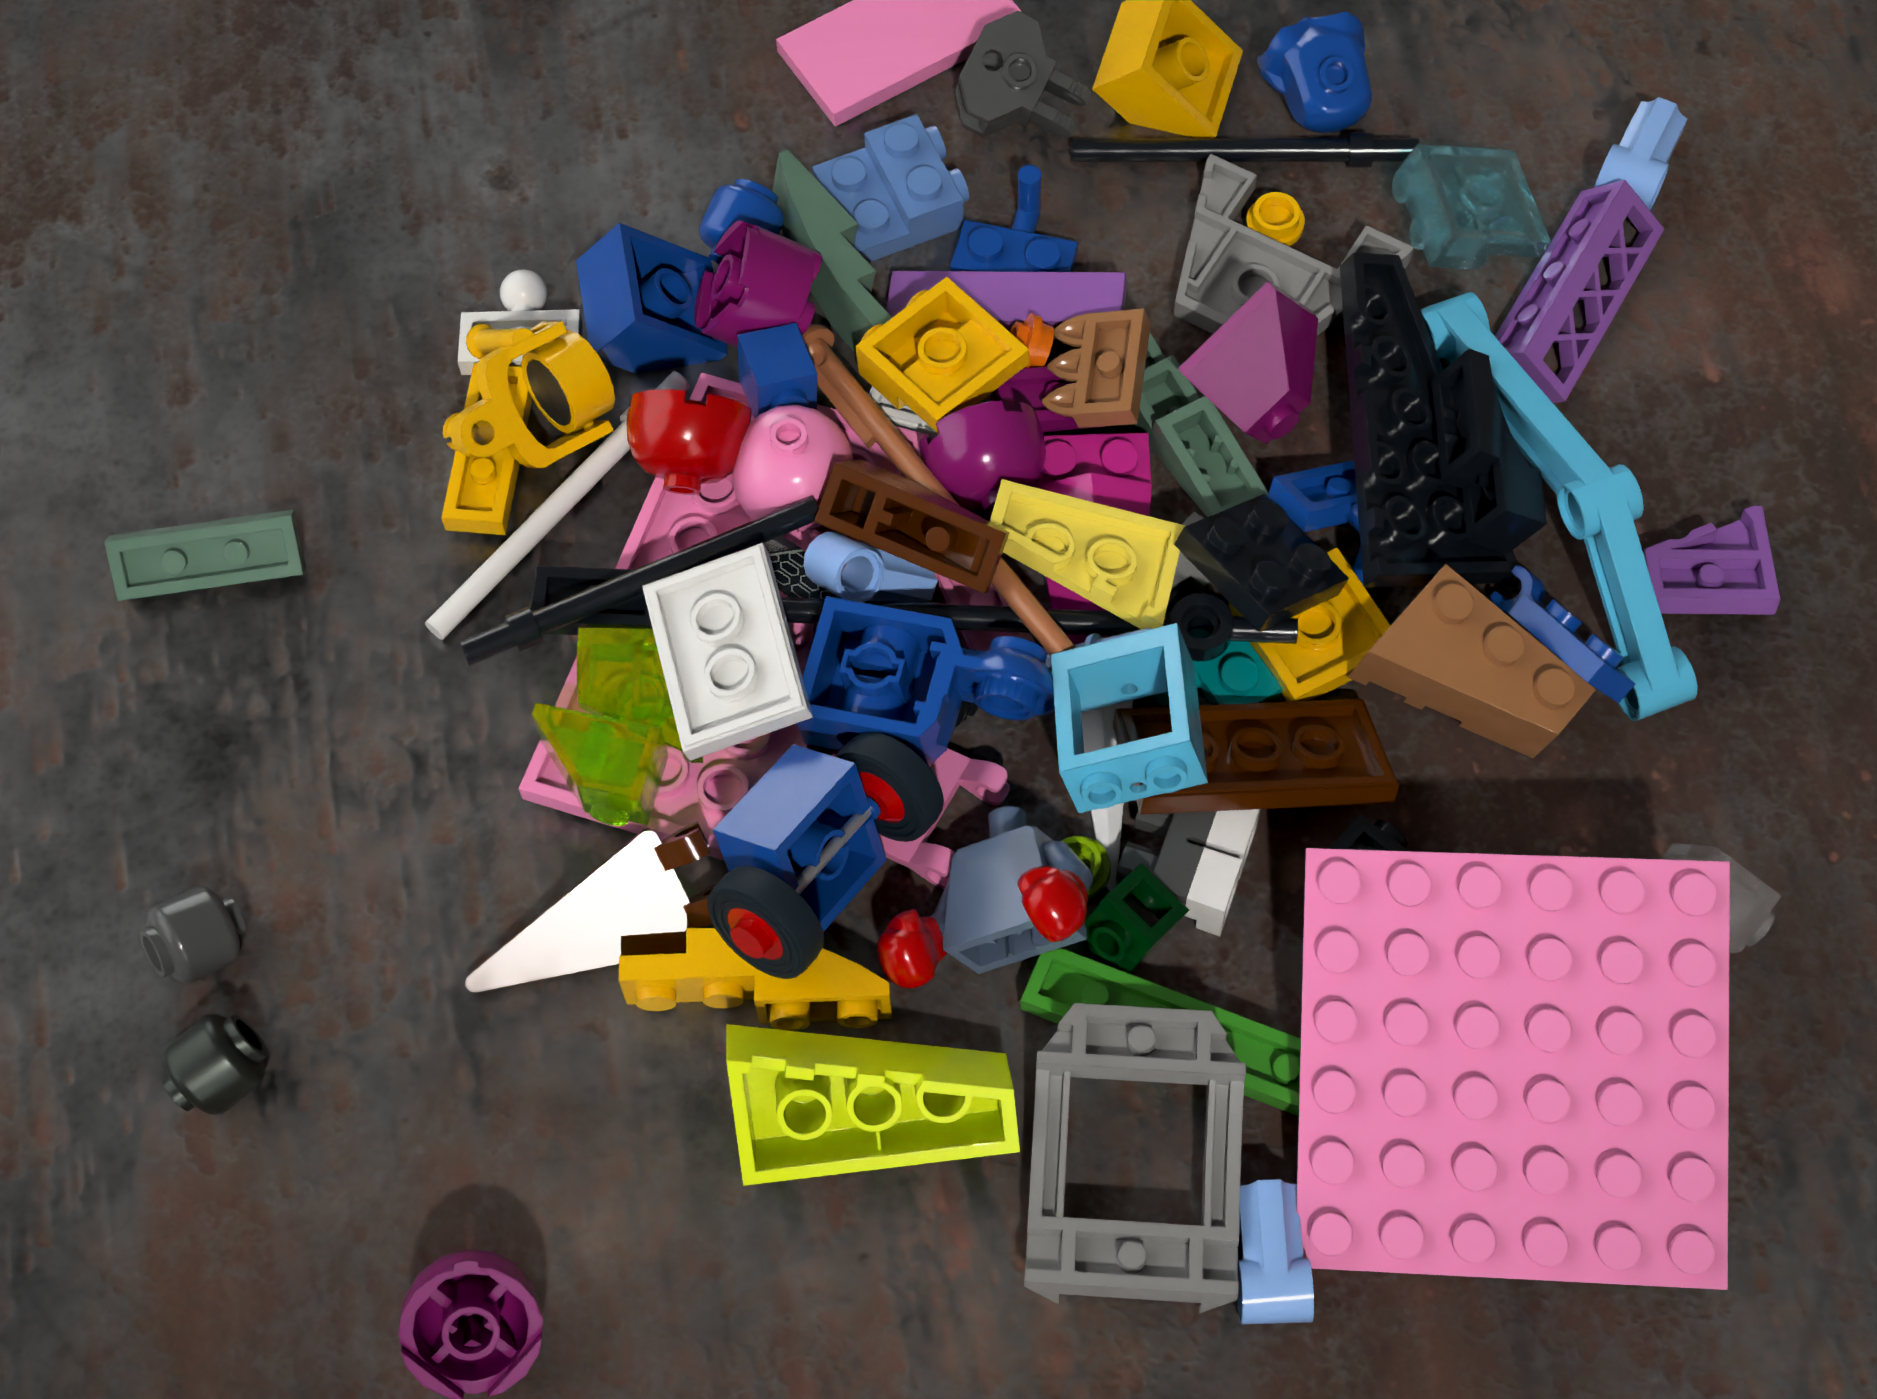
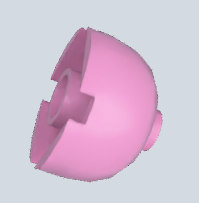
M800 405L778 406L759 414L749 424L733 469L735 496L745 513L754 520L810 496L815 499L819 507L834 463L853 460L849 441L836 422L816 409ZM813 522L797 529V532L813 530L821 526V524Z

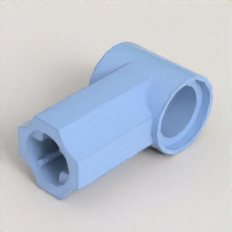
M1660 97L1649 102L1641 101L1620 144L1614 143L1594 187L1626 180L1651 211L1668 172L1669 164L1667 163L1684 131L1688 119L1680 113L1676 103Z
M836 531L818 535L809 544L804 555L803 565L808 578L818 586L845 600L862 603L866 601L925 603L932 600L938 581L935 573L864 542L852 540Z
M1281 1179L1257 1180L1251 1184L1240 1186L1239 1236L1241 1260H1238L1239 1287L1237 1299L1240 1324L1313 1322V1277L1309 1258H1303L1300 1216L1296 1212L1297 1184H1289Z

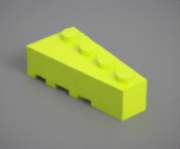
M726 1024V1063L743 1186L1020 1152L1014 1088L1006 1053Z

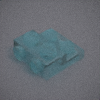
M1417 144L1394 175L1392 182L1394 199L1398 203H1406L1412 219L1409 231L1411 245L1416 250L1424 251L1429 267L1480 269L1490 255L1540 257L1551 244L1515 150Z

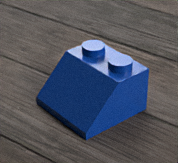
M618 223L576 260L588 342L597 352L602 362L641 374L720 361L728 355L726 343L701 333L703 329L696 327L694 321L697 294L704 272L707 270L713 273L712 262L709 257Z

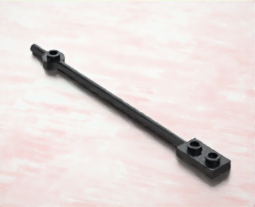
M536 566L530 610L533 612L632 570ZM644 593L547 633L655 638ZM1195 593L1181 598L1173 606L1171 612L1165 614L1163 626L1174 623L1178 624L1192 661H1209L1219 657L1228 648L1230 641L1296 644L1298 635L1297 618H1289L1258 632L1243 616H1232L1225 602L1216 596L1206 593ZM781 597L788 623L818 624L825 599ZM890 601L864 602L951 618L955 630L1031 633L1010 606ZM1045 608L1063 632L1069 635L1097 633L1101 636H1114L1141 630L1106 610ZM1194 628H1203L1210 635L1206 638H1196L1189 631Z

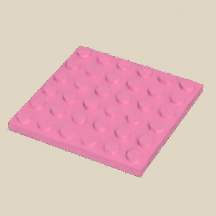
M1306 848L1296 1212L1300 1216L1303 1258H1309L1311 1269L1728 1290L1730 862Z

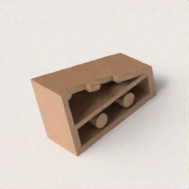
M1447 564L1432 578L1347 677L1363 685H1367L1370 681L1405 697L1404 703L1422 710L1427 706L1461 721L1459 727L1530 758L1537 756L1560 734L1596 691L1593 686L1588 684L1568 665Z

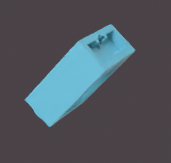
M1177 623L1051 654L1059 773L1078 813L1109 808L1117 804L1163 793H1172L1180 789L1208 783L1195 667ZM1168 692L1172 732L1084 753L1082 712ZM1138 782L1144 783V784H1142V785H1140V786L1132 785V784L1138 783Z

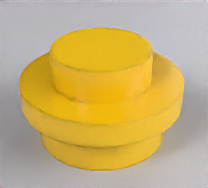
M1270 192L1262 195L1251 205L1247 212L1246 227L1287 246L1297 242L1304 230L1305 218L1299 204L1293 197L1282 192Z

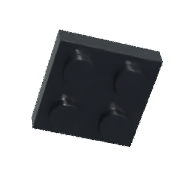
M1266 494L1185 526L1174 543L1187 559L1258 632L1338 596L1349 580L1332 562L1329 555L1317 546L1288 517L1285 510L1274 503Z

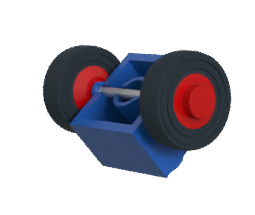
M877 732L858 734L846 743L837 753L836 757L793 744L713 829L729 873L711 891L707 900V909L712 924L725 943L744 961L768 975L782 979H791L803 973L818 957L824 945L823 932L887 860L879 834L896 841H913L925 834L938 819L943 810L944 797L941 786L932 770L908 746L890 736Z

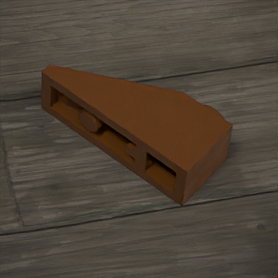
M863 460L834 463L814 521L982 593L989 591L1010 533L912 480Z

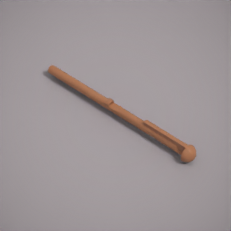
M810 324L802 338L817 372V386L865 446L870 449L876 442L905 478L959 505L833 352L834 334L831 330L823 325ZM1001 556L991 583L1050 657L1051 654L1075 649L1076 646Z

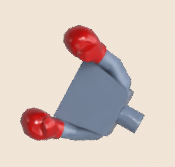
M1013 806L997 808L988 814L989 839L960 848L953 855L950 878L933 914L929 917H919L917 910L911 909L896 915L889 922L877 944L881 968L892 983L905 989H913L925 985L934 977L936 966L947 953L977 974H981L1086 940L1087 891L1093 883L1092 872L1067 843L1052 840L1036 826H1028L1027 813L1023 809Z

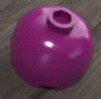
M1003 400L969 406L937 422L936 426L939 435L933 438L930 443L926 435L920 440L922 460L961 507L971 512H984L985 515L991 516L1002 479L1035 487L1042 477L1046 458L1044 434L1037 412L1029 404L1019 402L1022 412L1006 411Z
M463 1250L439 1257L419 1272L402 1302L398 1336L405 1366L422 1386L446 1398L464 1399V1393L478 1394L488 1391V1397L503 1393L526 1376L539 1355L542 1341L543 1314L533 1283L516 1263L494 1252Z

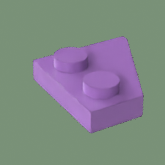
M1751 506L1744 509L1740 520L1718 529L1711 522L1691 530L1682 539H1668L1644 550L1645 561L1661 614L1775 615L1780 602V594L1763 506Z

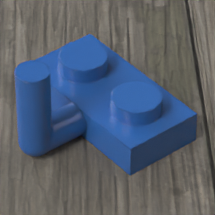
M1025 165L1018 171V209L1012 229L964 220L950 265V271L1073 272L1078 256V242L1035 233L1041 212V171L1038 167Z
M1354 460L1274 476L1268 497L1282 507L1288 517L1303 532L1350 523L1359 532ZM1360 546L1352 570L1363 584ZM1365 587V589H1366L1367 591H1368V590H1371V589L1373 588V587Z

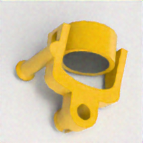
M563 321L541 322L531 329H494L488 324H478L469 330L466 336V345L471 355L480 359L477 363L476 378L482 400L461 412L452 414L446 419L442 434L444 438L452 439V441L446 443L451 449L459 451L466 456L485 458L507 448L510 454L525 467L545 468L614 431L609 420H594L614 407V387L609 373L589 342L578 333L566 330ZM523 355L521 362L523 378L535 404L555 428L566 433L546 447L539 443L527 429L511 395L508 382V366L513 359Z

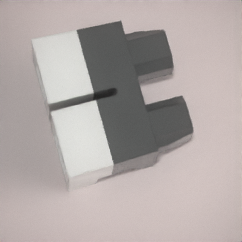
M1138 809L1135 828L1165 837L1161 852L1127 842L1118 864L1116 882L1120 883L1142 863L1189 909L1185 916L1197 920L1195 928L1220 937L1257 829L1260 809L1140 815Z

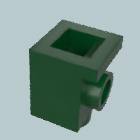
M1141 863L1101 900L1099 906L1086 919V940L1088 941L1089 953L1097 962L1130 973L1154 950L1186 915L1189 909ZM1131 894L1140 900L1159 919L1153 927L1125 902Z

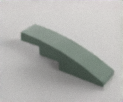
M787 149L778 154L772 190L777 195V205L784 214L783 236L821 253V266L815 280L812 282L810 292L831 326L856 355V345L860 343L864 334L877 324H885L892 316L871 295L876 270L854 248L858 223Z
M1149 332L1138 424L1134 425L1140 433L1149 434V446L1207 517L1262 494L1268 496L1267 489L1215 405L1206 396L1199 397L1191 382L1178 369L1180 364L1175 356L1171 355L1166 358Z

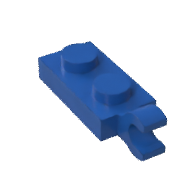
M1515 566L1511 572L1521 580L1522 588L1520 593L1513 599H1507L1494 591L1490 596L1492 603L1504 613L1516 619L1588 684L1617 703H1620L1636 684L1616 667L1624 657L1594 633L1587 641L1582 638L1576 631L1583 622L1554 599L1545 607V588L1543 582L1524 567Z

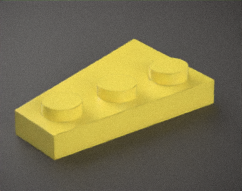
M1004 479L1001 480L990 522L1010 532L1003 553L1139 629H1154L1163 626L1180 550L1174 543L1185 525Z

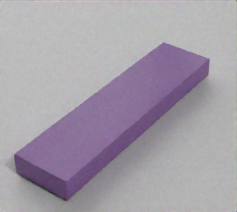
M892 271L886 311L893 318L906 307L915 294L925 289H931L945 277H948L1009 332L1016 321L1024 323L1027 316L1031 313L1041 316L1042 323L1051 325L1055 329L1061 323L1078 315L1125 310L1128 283L1126 272Z

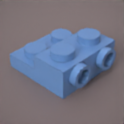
M917 114L864 133L865 148L812 166L813 176L858 223L854 248L868 263L959 230L963 226V203L968 202L970 199L964 176L958 168L950 171L947 170L942 161L946 158V149L939 130L935 125L924 128Z

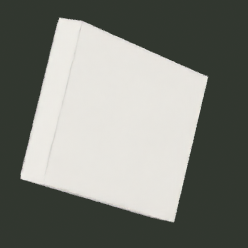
M763 543L642 586L682 750L690 761L813 718L772 563Z

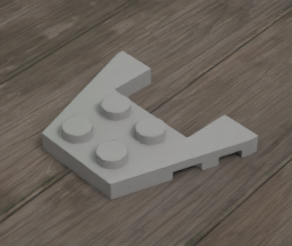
M1210 154L1206 160L1191 236L1188 241L1176 294L1174 316L1214 334L1269 281L1309 308L1318 317L1317 335H1319L1343 316L1340 266L1339 268H1334L1235 222V218L1255 190L1257 175ZM1366 225L1343 262L1352 253L1399 255L1405 269L1411 261L1414 247Z

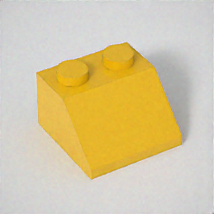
M1126 0L1121 3L1092 90L1129 124L1196 139H1214L1218 133L1243 50L1191 0Z

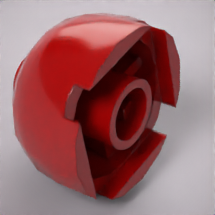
M664 389L634 393L627 413V441L632 455L639 466L646 473L664 479V490L677 494L695 495L700 493L701 484L719 482L733 473L741 443L751 422V408L738 401L713 394H707L706 403L685 399V390Z

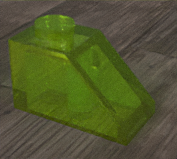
M535 703L532 716L541 743L584 812L590 813L594 819L608 825L624 826L628 821L648 825L668 760L662 728Z

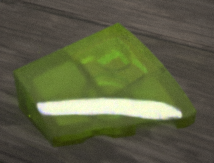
M578 628L577 695L579 707L603 720H619L626 725L630 733L646 741L652 736L683 753L653 629ZM683 753L684 759L691 763L704 762V756L690 761Z

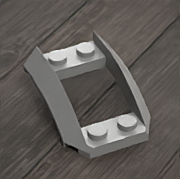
M1074 1003L1058 1023L1057 1032L1042 1051H1037L1024 1287L1058 1305L1059 1294L1199 1303V1313L1238 1299L1241 1146L1246 1063H1241L1226 1041L1227 1033L1212 1011ZM1070 1077L1207 1085L1201 1226L1063 1217Z

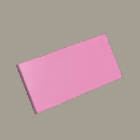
M852 0L777 38V52L836 127L967 60L986 24L1015 11H1022L1013 0Z

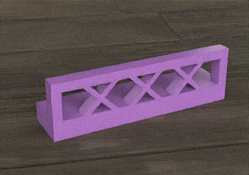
M1626 180L1580 192L1495 335L1497 340L1552 403L1565 402L1664 231V227ZM1626 216L1640 232L1632 247H1626L1623 222ZM1603 257H1609L1611 283L1607 290H1601L1598 264ZM1577 300H1584L1586 326L1582 333L1575 332L1573 307ZM1552 343H1559L1561 369L1557 376L1543 360Z

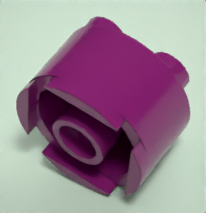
M739 220L732 224L714 250V253L723 256L716 273L705 270L701 280L694 313L696 327L703 329L701 333L738 348V334L797 323L799 331L803 335L810 326L815 311L814 302L807 299L812 282L815 280L821 266V253Z

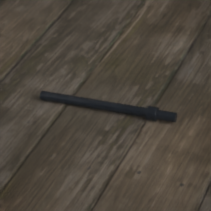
M1372 132L1348 133V138L1072 139V162H1206L1209 155L1213 154L1228 162H1347L1348 168H1371L1373 162H1418L1419 138H1373Z
M810 496L533 612L528 606L504 616L506 623L460 641L459 645L469 666L513 647H517L518 651L521 652L544 642L542 635L643 594V585L754 545L768 542L809 525L815 521L819 507L815 499Z

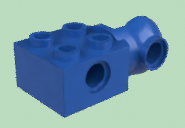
M826 596L803 674V681L813 718L796 724L805 744L841 750L849 740L860 733L877 732L885 734L908 746L930 767L947 750L948 743L955 730L962 701L975 703L982 711L1008 720L1025 721L1033 716L1049 715L1055 712L1053 676L1045 665L1047 658L1045 649L1027 639L1014 636H999L992 639L990 649L987 651L963 648L960 646L951 618Z

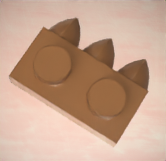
M1145 309L1087 313L1068 319L1054 329V337L1064 344L1078 349L1061 354L1047 365V369L1055 376L1072 382V384H1067L1049 393L1042 399V404L1055 414L1074 418L1079 428L1138 424L1151 325Z

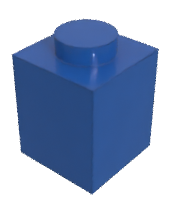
M797 323L737 335L738 378L754 419L759 414L778 406L800 405L817 410V372Z

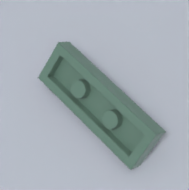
M294 509L110 535L104 541L117 601L303 575L306 569Z

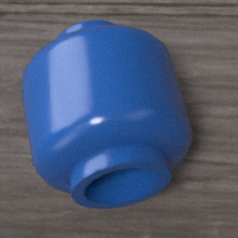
M737 179L734 185L725 184L717 188L699 226L701 240L712 249L709 254L710 259L717 264L721 263L723 256L714 253V250L728 228L739 220L779 235L784 224V214L777 205V195L763 185L747 179Z

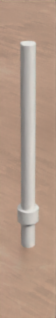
M673 371L655 390L674 389L687 392L690 389V384L680 373ZM628 409L620 416L621 424L425 622L426 627L437 638L443 640L630 450L627 441Z

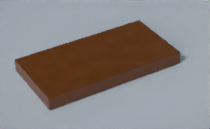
M1363 699L1199 705L1208 783L1136 800L1140 815L1395 803L1399 785ZM1170 706L1115 709L1113 729L1118 745L1172 732ZM1138 782V783H1134V784H1132V785L1140 786V785H1142V784H1144V783Z

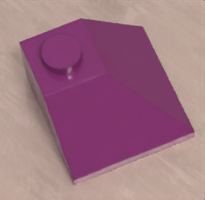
M1267 281L1178 369L1244 433L1267 445L1272 439H1279L1289 433L1297 425L1300 419L1299 413L1311 403L1318 317L1309 308Z

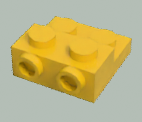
M945 277L931 289H925L915 294L902 311L885 324H877L870 328L864 334L860 343L856 345L859 374L898 410L907 405L938 434L937 422L963 408L977 405L1030 363L1029 349L948 277Z

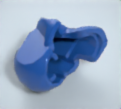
M1346 11L1315 18L1305 16L1294 25L1282 27L1272 39L1267 51L1257 57V65L1261 76L1273 89L1284 95L1293 118L1306 130L1317 133H1331L1353 126L1366 116L1372 102L1371 86L1364 58L1365 37L1363 25L1357 17Z

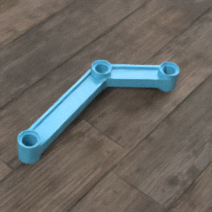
M1467 292L1421 308L1420 311L1437 355L1448 366L1468 349L1489 355L1498 400L1515 442L1521 453L1535 470L1541 471V477L1557 495L1560 515L1570 534L1576 539H1584L1617 652L1624 657L1620 662L1621 666L1617 668L1636 683L1622 701L1618 703L1623 713L1630 720L1638 721L1695 699L1698 685L1694 670L1682 650L1670 645L1634 524V520L1642 516L1644 505L1640 487L1633 473L1625 465L1618 464L1609 468L1490 332L1487 313L1477 295L1473 292Z

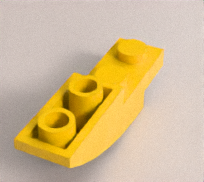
M686 928V953L619 956V984L626 1004H636L642 1010L665 1011L674 1008L676 1003L703 1002L706 1006L712 1008H733L741 1005L743 1000L754 999L759 1024H770L774 1029L787 1031L805 1029L810 1026L811 1022L837 1021L839 1025L844 1027L864 1028L875 1025L878 1019H892L889 982L862 965L823 948L818 957L803 973L791 979L777 978L751 966L725 943L715 928Z

